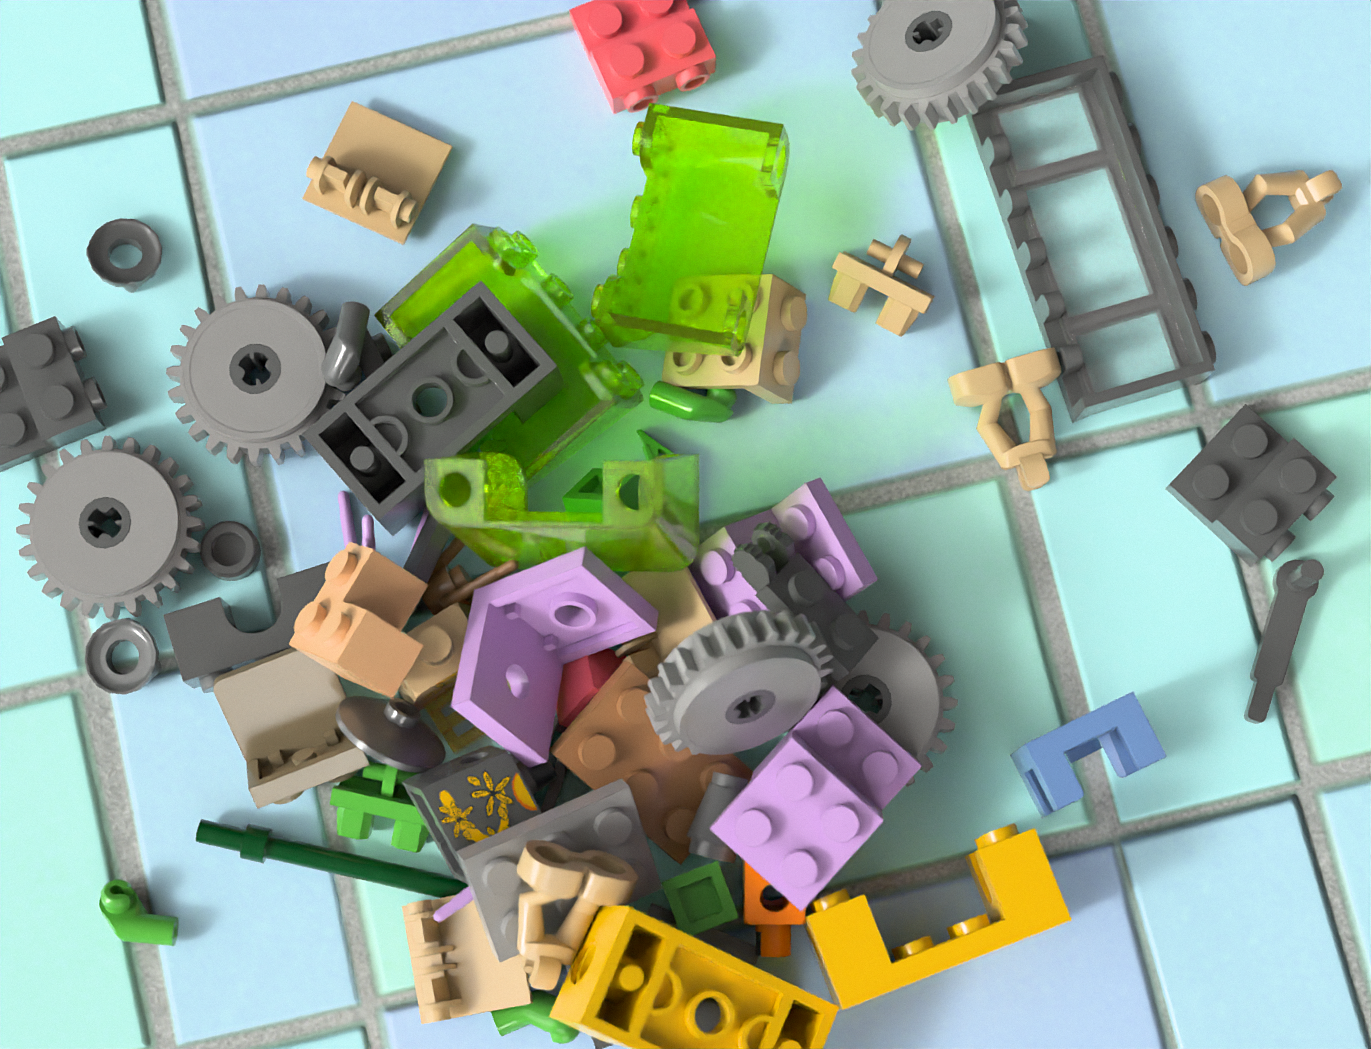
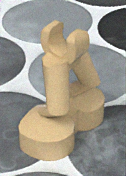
M1303 170L1255 175L1242 193L1234 179L1225 175L1198 187L1195 198L1197 206L1211 233L1216 239L1221 238V251L1235 277L1242 285L1247 286L1273 272L1275 268V254L1272 247L1294 243L1311 228L1324 220L1326 215L1324 205L1329 203L1334 197L1333 195L1342 189V183L1333 170H1328L1312 179H1309ZM1266 195L1288 196L1295 211L1282 224L1261 230L1250 212Z
M1054 347L1017 356L1002 363L996 362L967 370L947 379L956 406L976 407L983 405L976 430L992 452L1001 469L1009 470L1016 468L1021 488L1024 491L1039 489L1050 480L1045 459L1051 458L1057 453L1052 407L1040 390L1052 383L1061 374L1060 363ZM1011 393L1021 394L1030 413L1029 442L1017 445L998 424L1002 399L1005 395Z
M530 840L526 842L516 868L517 874L534 889L533 891L519 894L517 949L522 955L521 967L523 971L531 974L529 978L531 986L536 989L552 990L559 979L561 965H572L599 906H615L627 903L631 899L638 881V875L627 862L606 852L587 850L583 853H576L552 842ZM577 895L579 898L573 904L556 935L545 934L542 904L557 899L573 898Z

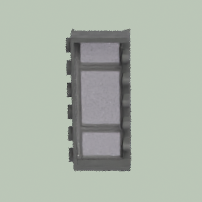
M1100 55L1014 79L1010 84H1002L996 92L997 98L995 100L986 101L978 107L977 113L974 115L968 113L966 118L1046 348L1054 347L1061 367V374L1057 377V381L1072 423L1092 414L1194 384L1195 386L1201 384L1215 370L1213 365L1216 362L1215 346L1209 333L1200 329L1194 312L1197 309L1196 293L1190 280L1187 278L1183 279L1176 261L1178 257L1177 240L1173 230L1169 226L1164 227L1157 208L1160 203L1159 190L1151 174L1145 175L1139 158L1141 141L1138 131L1133 123L1126 122L1120 105L1123 101V92L1118 76L1115 72L1108 71L1104 57Z

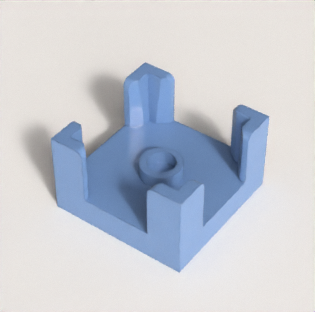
M1133 691L1024 744L1010 755L1041 818L1083 797L1084 792L1070 764L1100 750L1102 747L1116 775L1120 778H1124L1167 757Z

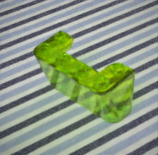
M649 103L645 122L639 121L636 124L632 139V153L634 156H640V164L647 179L643 195H636L632 203L630 225L634 231L630 247L623 248L620 253L617 275L611 274L608 276L605 284L599 283L595 287L591 301V315L595 318L594 322L614 348L739 357L747 340L787 173L790 153L788 134L784 124Z
M472 223L379 309L374 316L401 349L479 281H482L556 363L566 387L525 423H522L513 412L493 428V440H487L479 447L514 492H525L642 403L644 398L640 389L645 384L638 372L628 362L621 360L618 363L605 347L609 343V338L604 330L592 318L586 316L583 319L570 302L574 299V295L569 287L554 273L548 276L535 259L540 255L539 251L528 237L519 230H516L511 235L499 226L494 228Z
M471 451L425 459V499L428 510L442 526L479 559L491 567H498L513 559L519 562L518 569H529L584 546L612 571L675 572L689 566L697 556L699 548V454H666L656 456L650 461L604 460L603 512L528 511V480L526 470L517 458L508 453ZM629 474L640 475L639 510H632L626 507L619 496L620 483Z

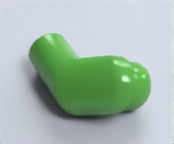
M114 879L103 886L99 907L102 915L120 940L166 946L175 945L179 929L178 917L148 914L131 884L125 880Z

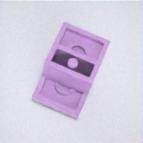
M821 477L806 482L770 510L724 526L683 557L686 566L716 620L743 612L768 610L755 596L757 592L741 576V572L736 571L737 569L733 566V561L730 560L734 554V549L740 543H753L750 538L754 532L753 529L760 522L771 521L772 524L782 528L781 531L794 541L795 554L798 552L845 602L878 580Z
M832 683L803 718L794 725L756 767L752 774V780L712 823L710 830L802 911L884 821L882 810L922 767V764Z

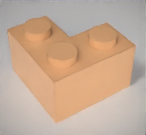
M349 542L345 550L338 552L330 561L325 572L326 582L315 600L308 603L299 613L294 625L295 634L288 645L342 678L393 699L423 648L422 644L401 631L428 584L376 550Z

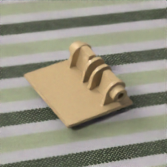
M351 101L323 158L314 156L311 160L306 176L312 180L302 199L404 245L453 146Z
M674 542L621 578L659 611L656 631L621 643L622 647L615 651L617 658L628 655L624 660L635 665L649 679L658 677L659 664L664 663L668 655L684 639L702 627L717 621Z
M456 895L434 900L428 899L411 902L402 906L421 1024L533 1003L529 977L521 967V953L499 963L492 953L474 900L441 922L434 919V913Z

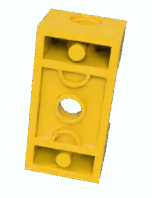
M1012 823L974 839L978 850L964 857L987 914L978 915L947 927L950 939L934 945L929 935L891 949L895 961H890L864 894L850 899L845 888L810 903L813 914L805 917V924L803 926L834 1005L838 1006L839 1010L847 1009L1071 921V916L1035 828L1019 834L1016 824Z
M615 905L599 906L576 954L575 960L568 971L549 1017L596 1039L629 1049H823L839 1007L638 910L627 906ZM712 997L720 1007V1019L712 1030L702 1032L695 1022V1010L703 999Z

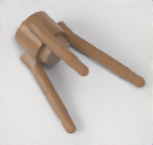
M508 485L500 486L441 553L427 583L428 586L421 597L434 616L457 602L471 606L474 590L501 580L504 576L518 569L519 562L516 559H510L472 580L460 564L452 569L448 567L449 563L510 494L511 489Z

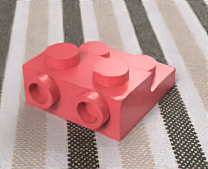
M592 0L569 10L570 19L613 114L626 109L630 113L642 111L656 103L659 95L679 88L680 91L695 89L707 82L710 74L715 73L716 55L694 8L690 9L686 0Z

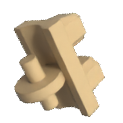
M902 234L893 248L875 239L871 242L866 254L885 263L883 269L846 251H843V253L839 252L832 266L838 272L833 280L828 300L856 313L869 287L889 296L876 324L901 337L915 322L920 312L924 314L928 311L935 296L894 276L897 270L917 279L924 266L923 263L905 255L912 239Z

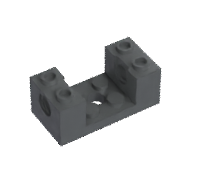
M479 281L302 433V435L374 518L394 536L421 513L425 507L436 500L426 487L509 414L513 412L522 423H525L562 391L566 385L556 363L486 285ZM428 388H439L447 394L445 409L434 417H424L416 411L417 397Z

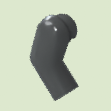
M351 301L342 304L335 335L321 365L322 375L326 383L330 386H336L341 391L354 389L362 378V369L359 362L370 316V309L362 303Z

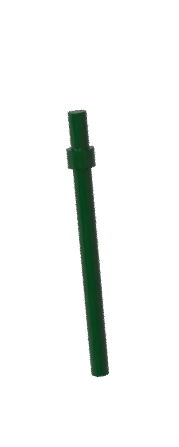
M201 819L196 832V842L240 852L241 859L264 864L268 858L437 898L458 895L469 887L468 884L452 876L274 836L272 829L248 824L246 829Z

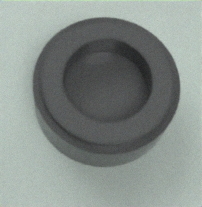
M220 522L211 527L201 541V560L204 566L219 579L225 581L241 580L249 576L256 569L260 561L261 547L257 537L247 526L239 522Z

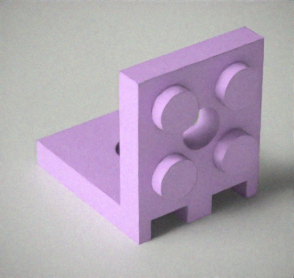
M585 546L474 590L451 707L528 768L545 763L548 760L564 664L656 631L659 611ZM507 680H508V682H509V684H510L511 691H510V689H509V687H508Z

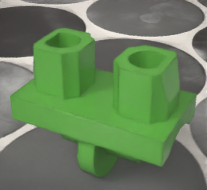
M369 761V765L364 767L363 777L354 775L340 782L339 786L334 785L329 805L338 807L337 834L357 840L368 839L372 834L375 815L395 819L391 840L392 846L415 853L421 852L430 832L402 783L409 777L419 773L408 772L387 764Z

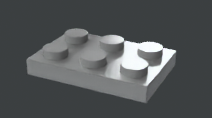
M622 778L456 851L492 953L499 963L520 954L517 949L519 894L533 891L534 889L517 874L516 868L526 842L530 840L552 842L576 853H583L587 850L602 851L617 856L631 865L638 875V881L631 899L627 903L617 906H626L663 889L631 789ZM577 895L573 898L557 899L542 904L545 934L556 935L573 904L579 898Z

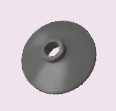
M351 696L342 700L336 710V721L344 735L366 754L389 766L408 772L423 773L441 765L446 757L445 747L440 738L420 719L421 713L418 708L406 700L391 698L387 701L368 696Z

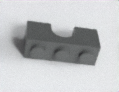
M330 562L277 578L283 602L282 611L276 623L260 633L239 631L230 605L221 597L163 615L183 682L193 689L201 687L203 693L214 692L213 683L218 676L292 648L288 644L295 634V621L301 610L308 603L315 600L326 582L325 572Z

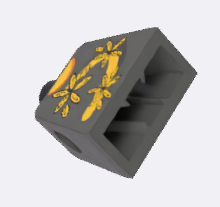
M489 745L409 777L402 783L454 878L468 884L456 851L542 814L533 794L555 781L557 775L549 759L545 763L528 768L521 761L515 763L507 750Z

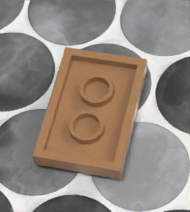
M624 660L601 687L600 691L595 694L553 744L549 752L592 790L622 778L631 789L645 836L681 865L690 855L688 850L691 838L687 837L686 834L709 783H711L713 772L747 779L749 783L752 779L753 771L733 753L722 755L698 753L697 755H692L688 747L677 752L674 750L672 743L664 745L659 734H656L645 710L648 707L644 700V695L651 692L648 685L650 679L631 662Z

